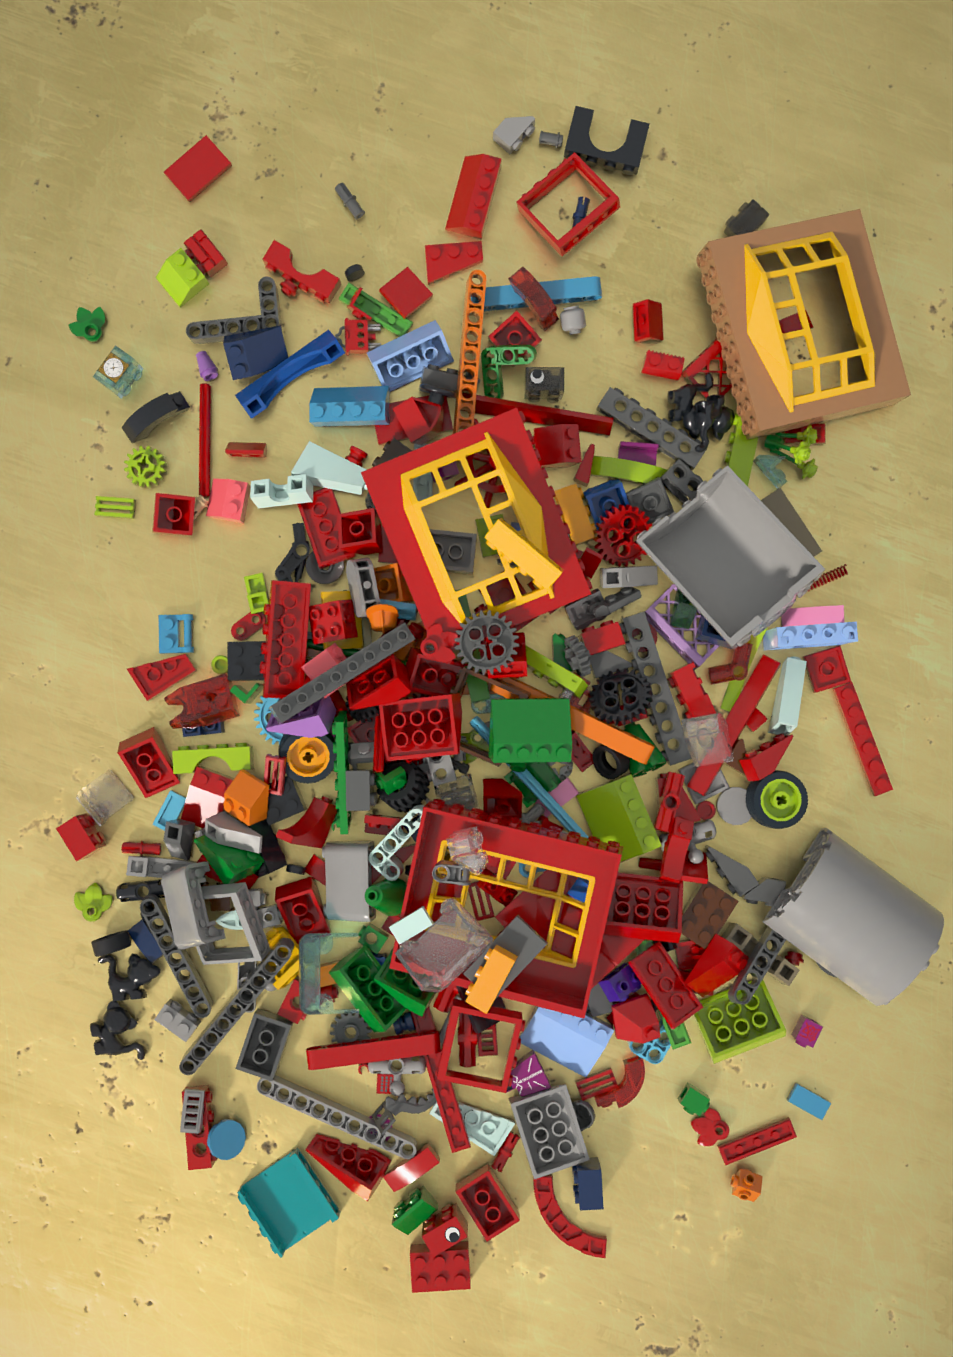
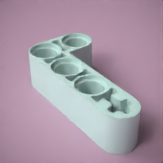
M424 805L413 807L369 854L371 865L387 880H396L404 871L402 861L394 853L419 828ZM419 812L421 816L414 822L412 818ZM401 825H406L409 828V833L403 832ZM388 839L395 840L396 846H391ZM376 852L383 855V860H379L376 857ZM390 866L396 867V874L390 871Z

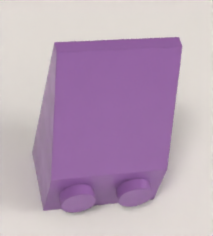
M330 696L327 698L323 697L280 725L273 714H271L266 729L269 732L308 738L322 737L329 734L337 710Z

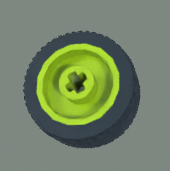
M775 770L761 780L750 782L745 795V803L749 814L756 822L765 827L784 829L795 825L803 818L808 805V793L801 780L785 771Z

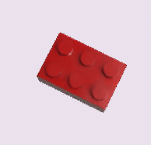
M489 1163L456 1183V1194L487 1242L520 1221L519 1211Z
M460 1241L435 1257L432 1256L426 1244H411L412 1293L471 1289L468 1241Z

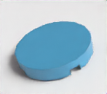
M224 1119L211 1128L207 1139V1145L211 1154L221 1160H230L236 1157L245 1145L246 1136L244 1128L240 1123L232 1119Z

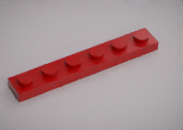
M849 682L833 688L873 796L893 790L853 683Z

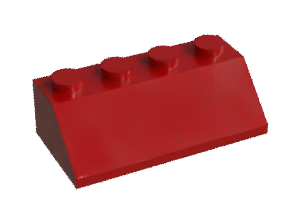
M486 154L465 156L445 230L482 240L501 170V158Z

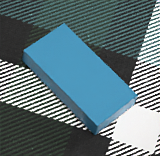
M797 1083L787 1098L788 1102L820 1120H823L831 1105L828 1100Z

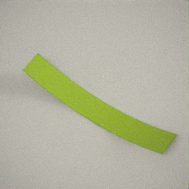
M767 628L756 637L751 635V639L743 645L720 709L730 712L737 701Z

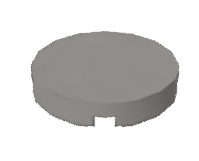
M730 787L719 795L716 805L717 812L725 822L732 825H742L752 818L745 803L746 789Z

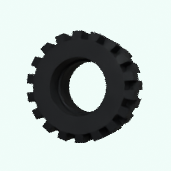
M405 759L400 761L394 760L393 764H387V768L384 769L382 774L385 776L401 766L405 770L408 780L406 787L400 792L397 789L389 795L383 789L380 790L378 788L376 791L380 795L379 798L397 812L403 811L407 813L409 809L411 810L416 805H422L421 802L426 800V793H429L430 790L428 788L430 781L427 780L428 776L412 761L408 764Z

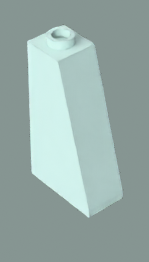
M310 441L291 471V476L306 474L312 484L318 487L362 495L364 489L368 490L361 475V472L367 469Z
M787 657L782 664L768 733L776 735L784 733V735H789L798 725L807 662L799 657Z

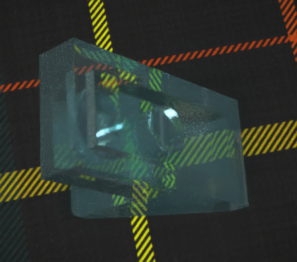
M758 455L753 462L773 485L779 489L787 480L785 479L786 475L784 472L776 469L775 466L786 457Z

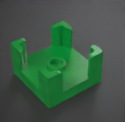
M527 762L526 769L547 792H551L559 786L561 780L547 762ZM512 770L504 776L509 784L514 782L524 796L522 802L526 808L537 801L538 798Z

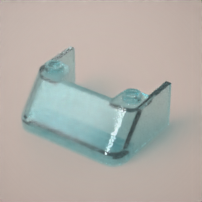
M310 933L300 938L299 1007L304 1014L359 1013V1009L334 1010L333 999L327 994H320V954H327L331 951L333 938L358 937V933Z

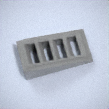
M185 1089L180 1132H201L205 1090ZM189 1097H200L199 1100H189ZM189 1105H196V1106H198V1109H197V1108H188V1106H189ZM188 1114H197V1117H189ZM187 1122H193V1123H196V1125H194V1124H187Z

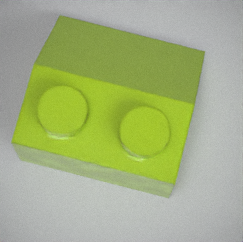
M182 248L166 259L156 276V279L180 308L209 285L206 277Z

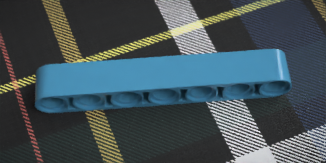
M594 276L486 287L484 312L598 300L602 298L600 277ZM471 297L473 303H479L476 297Z

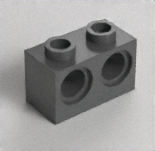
M680 459L674 462L660 477L663 485L683 504L689 499L692 501L696 498L697 487L703 482L702 478L695 475L689 469V466ZM674 471L678 473L679 478L675 476ZM688 485L693 488V491L688 488Z

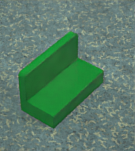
M256 683L249 692L240 685H234L230 692L243 703L251 704L263 690L264 685Z

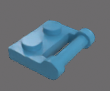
M193 614L158 615L159 653H194L191 624ZM179 621H184V647H180Z

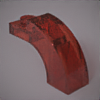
M521 267L508 278L515 293L529 306L542 330L546 331L559 320L555 312L557 308L529 271Z
M637 1055L623 1060L625 1073L622 1081L618 1084V1088L594 1097L597 1107H609L613 1104L612 1102L616 1101L618 1108H621L637 1096L642 1088L645 1077L643 1058Z

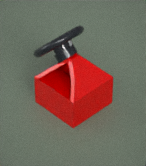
M422 383L420 388L430 392L428 401L410 397L392 408L411 443L423 445L441 434L444 416L442 407L444 397L457 398V393Z

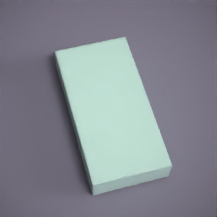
M422 906L392 924L389 929L400 945L432 926L434 922L425 907Z

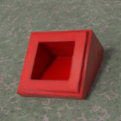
M756 708L746 726L751 732H754L768 719Z

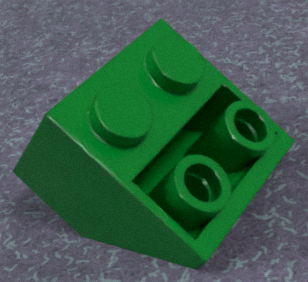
M424 1185L419 1189L415 1188L409 1194V1198L406 1201L401 1200L396 1204L392 1219L393 1227L409 1235L438 1210V1202Z

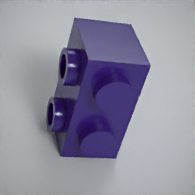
M629 961L622 963L599 982L609 1002H623L629 998V993L636 992L642 987V983L630 967Z

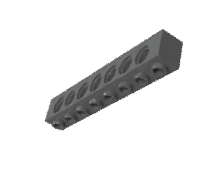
M645 611L621 618L622 623H619L622 634H625L627 638L625 642L626 649L633 656L631 664L634 671L640 672L642 677H645L644 668L647 665L652 666L653 673L650 676H646L647 681L650 682V685L656 683L659 686L658 693L652 695L653 702H650L651 714L649 719L652 726H656L657 733H655L657 743L662 745V755L670 766L692 759ZM636 628L641 631V637L637 640L632 637V631ZM640 647L647 649V655L644 658L638 656V649ZM663 702L665 704L663 712L656 711L657 703ZM665 720H669L671 727L669 730L664 731L662 723ZM674 738L677 741V745L675 748L670 749L668 741Z
M406 623L401 624L269 707L271 713L280 725L415 640Z

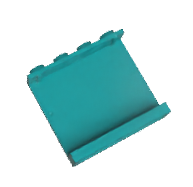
M296 1148L240 1186L237 1192L241 1204H245L248 1208L250 1218L258 1223L260 1233L263 1237H267L272 1251L278 1254L280 1258L283 1257L285 1250L329 1220L333 1223L339 1219L341 1213L299 1148Z

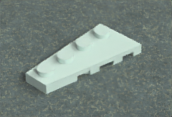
M436 1101L429 1114L443 1122ZM458 1102L469 1140L495 1156L515 1125V1121Z

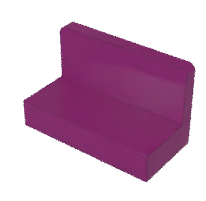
M621 441L618 446V458L656 466L659 444Z

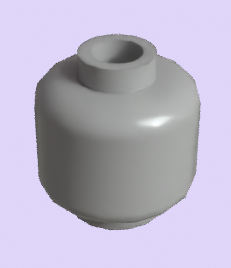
M579 305L566 307L560 313L562 330L569 331L570 335L581 333L580 329L586 326L585 313L582 308H579Z

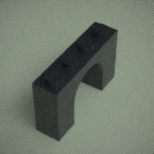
M575 106L564 157L568 158L575 152L589 166L598 165L606 170H619L626 175H637L650 123L631 119L625 143L615 151L606 152L596 148L590 140L589 131L594 110Z

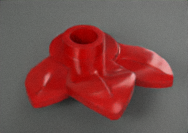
M435 624L428 629L427 638L421 642V652L427 657H435L440 662L452 661L456 656L450 648L456 643L454 639L458 638V635L451 631L443 632L441 624ZM429 643L434 645V649L431 651L426 648Z
M708 1108L704 1113L705 1117H698L691 1121L692 1128L700 1134L697 1143L701 1146H713L717 1140L727 1138L730 1132L728 1124L721 1120L719 1112L713 1108ZM716 1128H722L723 1133H718Z

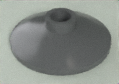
M314 551L310 553L306 561V571L309 577L319 584H330L336 581L344 570V561L330 565L328 570L320 569Z

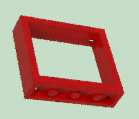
M575 152L567 159L565 158L557 168L550 170L544 179L536 182L531 190L522 194V197L516 201L519 212L561 257L620 208L619 197ZM577 170L605 201L557 240L529 209Z
M453 998L437 1070V1079L506 1093L507 1087L512 1085L513 1075L510 1074L511 1069L516 1067L517 1056H515V1051L519 1050L521 1045L519 1034L520 1031H524L525 1027L522 1012L491 1006L486 1014L464 1000ZM459 1013L514 1024L502 1080L447 1069Z

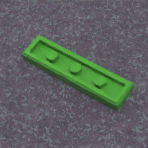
M348 283L339 300L348 305L357 287ZM364 291L360 292L353 304L372 317V321L380 324L398 337L407 334L413 325L412 321L407 318L404 319L398 312Z

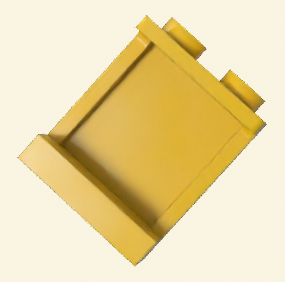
M273 927L266 933L270 949L281 938H289L294 943L290 959L274 977L276 982L273 985L279 990L288 986L312 961L284 927ZM280 947L281 951L288 952L287 948ZM268 962L270 966H276L274 962Z

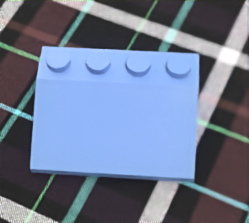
M535 1006L519 1038H521V1044L586 1078L606 1048L614 1028L611 1024L597 1017L592 1018L590 1013H586L585 1018H580Z

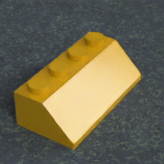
M502 518L496 521L484 537L487 539L485 543L493 550L499 549L503 553L501 556L507 562L511 563L513 561L517 564V570L524 576L529 574L534 579L532 582L540 589H543V587L548 589L563 573V569Z

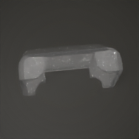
M450 898L445 900L441 904L440 909L442 916L417 941H404L399 946L400 949L395 953L421 991L440 992L444 990L493 941L490 933L456 899Z

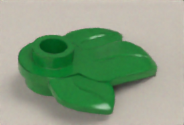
M79 307L76 315L77 322L69 324L71 332L76 336L85 337L90 342L98 341L102 336L101 328L106 320L104 311L101 307H97L91 313L89 310ZM96 330L95 335H90V332Z

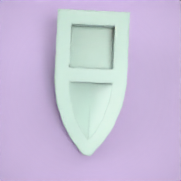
M236 910L229 911L216 920L222 927L232 930H243Z

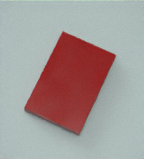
M205 135L164 171V174L182 195L191 202L229 169L232 164L209 137Z
M514 575L521 595L526 594L527 592ZM508 578L486 586L493 606L515 598ZM537 617L510 627V629L516 628L519 631Z

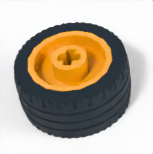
M329 733L322 737L308 738L284 734L279 744L278 753L279 757H287L285 771L287 776L299 783L307 784L325 779L333 770L334 760H336V754L333 753V742H335L333 736Z

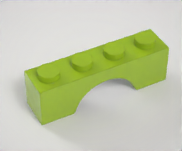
M235 743L236 747H228V744H216V748L209 749V745H197V749L190 750V746H179L178 750L172 751L173 774L195 773L196 767L203 760L211 756L223 759L229 765L231 771L254 769L253 746H247V743Z

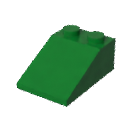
M205 835L194 839L195 844L223 884H233L255 874L264 862L259 853L217 844Z
M392 949L376 974L374 981L406 1009L423 1017L441 982L390 969Z

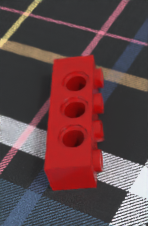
M209 1085L185 1087L182 1091V1102L184 1101L185 1089L205 1090L203 1126L205 1130L200 1133H185L188 1170L212 1168L215 1161H217V1157L211 1154L207 1145V1139L212 1128V1122H214V1111L211 1110L210 1103L213 1101L212 1091H209ZM189 1097V1100H199L200 1097ZM189 1105L188 1108H195V1105ZM188 1114V1116L197 1117V1114ZM187 1122V1124H194V1125H196V1123ZM198 1143L205 1144L206 1150H201L198 1147Z

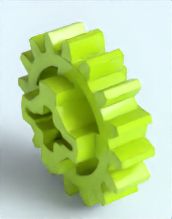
M141 445L139 451L133 448L134 454H127L130 459L129 461H124L128 465V467L124 468V471L129 472L126 477L133 479L132 483L135 485L139 482V486L142 488L145 484L151 488L152 482L158 485L157 479H164L161 473L167 472L163 469V466L167 465V463L161 461L164 456L162 454L158 455L159 451L156 448L152 451L150 446H147L145 450ZM152 456L156 459L157 465L153 464ZM146 464L149 465L148 468L142 469V466H146ZM133 468L137 469L138 477L135 475Z

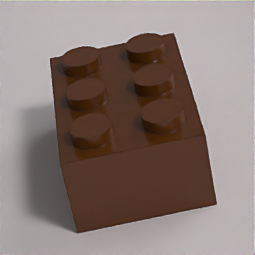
M709 881L707 884L700 883L682 911L681 934L705 950L715 934L720 932L739 901Z

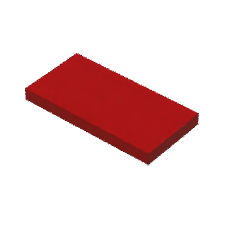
M429 395L418 398L428 401ZM445 396L442 405L444 416L441 433L453 431L448 401ZM406 400L390 403V425H375L379 445L386 444L388 441L392 442L394 438L398 441L409 439L392 409Z
M322 488L313 492V502L297 504L320 569L356 556L355 553L339 549L338 514H341L333 489Z
M657 941L628 962L671 1029H675L703 1008L692 989L684 983L685 978L660 941Z

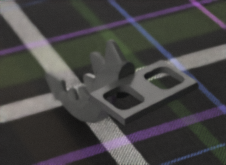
M433 1088V1095H427L428 1100L425 1101L423 1097H420L417 1103L415 1096H412L409 1100H406L404 1094H400L397 1100L389 1096L386 1097L385 1102L372 1115L381 1135H384L396 1121L393 1115L396 1116L400 1112L419 1114L430 1109L437 1101ZM384 1107L385 1112L377 1119V1114ZM390 1118L389 1124L383 1129V1123Z

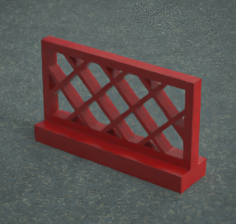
M717 338L682 370V376L687 378L692 384H699L693 378L696 374L716 373L718 374V384H713V387H718V395H725L732 388V383L722 385V374L727 373L722 371V346ZM711 360H719V371L709 370ZM699 391L706 400V397L709 396L708 392Z

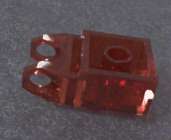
M227 674L180 687L166 696L164 700L168 705H183L182 712L169 721L170 726L173 729H193L240 716L236 697L230 692L233 684L232 681H228Z

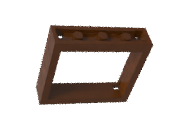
M468 665L464 666L463 669L460 668L459 673L456 675L458 680L456 687L453 686L449 693H460L461 697L469 675H473L519 695V698H529L531 695L530 692L498 678L488 679V674L483 675L482 671H478L476 674L475 668L467 669ZM463 740L460 741L461 751L498 767L502 764L493 763L489 758L488 751Z

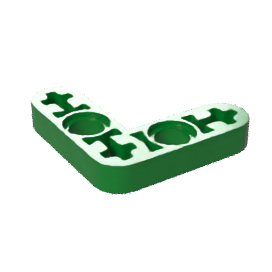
M498 345L485 348L481 353L484 395L494 398V395L490 393L494 389V392L498 393L495 398L502 399L504 390L501 365L530 364L537 357L536 349L532 345ZM505 350L512 351V360L505 358ZM526 350L529 354L531 353V356L528 359L527 356L518 357V354H522L526 352ZM491 352V354H494V357L491 359V357L487 356V353ZM489 370L496 372V379L493 380L488 376Z

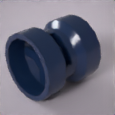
M411 1011L405 1012L404 1015L400 1016L393 1023L396 1035L403 1034L407 1030L410 1032L416 1030Z

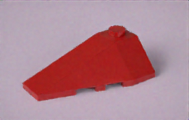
M316 1134L305 1151L347 1188L368 1202L379 1186L392 1160L374 1149H362L355 1144H344L337 1139Z

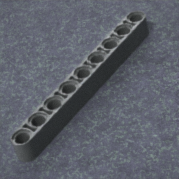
M281 938L278 940L266 957L186 1051L179 1065L182 1074L192 1075L196 1072L286 964L294 949V943L291 939ZM280 947L287 948L288 952L281 951ZM268 962H274L276 966H270ZM256 976H261L264 980H258ZM249 990L252 994L248 995L244 991ZM233 1005H238L240 1009L234 1008ZM221 1019H226L228 1023H224ZM209 1033H214L217 1037H213ZM198 1047L204 1048L205 1051L199 1050Z

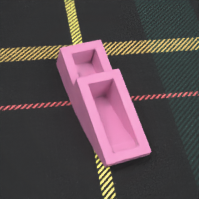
M844 605L790 608L781 616V626L843 623Z

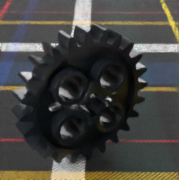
M625 668L621 673L617 669L615 674L612 671H609V676L602 674L603 680L596 679L597 685H592L593 691L589 692L590 706L595 716H599L601 721L606 719L607 724L614 721L615 726H617L619 721H622V724L625 725L626 720L633 723L634 717L640 719L639 714L645 715V708L650 709V702H653L650 682L647 681L646 676L642 677L640 672L635 674L634 669L630 673ZM620 683L622 690V700L624 705L623 710H621V704L619 701L620 694L618 690V684Z

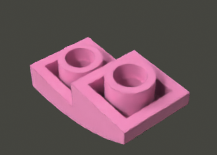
M567 777L557 788L548 793L560 806H563L575 797L579 791ZM539 799L535 802L543 806L545 809L543 814L546 817L552 814Z

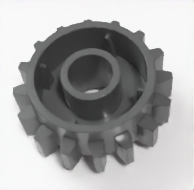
M349 1009L347 1014L342 1011L341 1017L336 1015L334 1018L336 1022L331 1023V1027L334 1028L330 1030V1035H334L331 1040L332 1042H354L371 1039L372 1037L368 1034L372 1032V1029L368 1027L369 1025L358 1011L353 1013L352 1009ZM353 1027L356 1030V1034L350 1035L346 1029Z

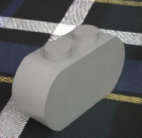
M368 557L348 560L346 564V574L353 609L358 618L366 617V609L380 604L373 564Z

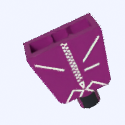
M534 1050L520 1058L516 1062V1067L511 1069L510 1074L513 1075L512 1085L507 1087L506 1093L517 1088L520 1096H526L551 1087Z

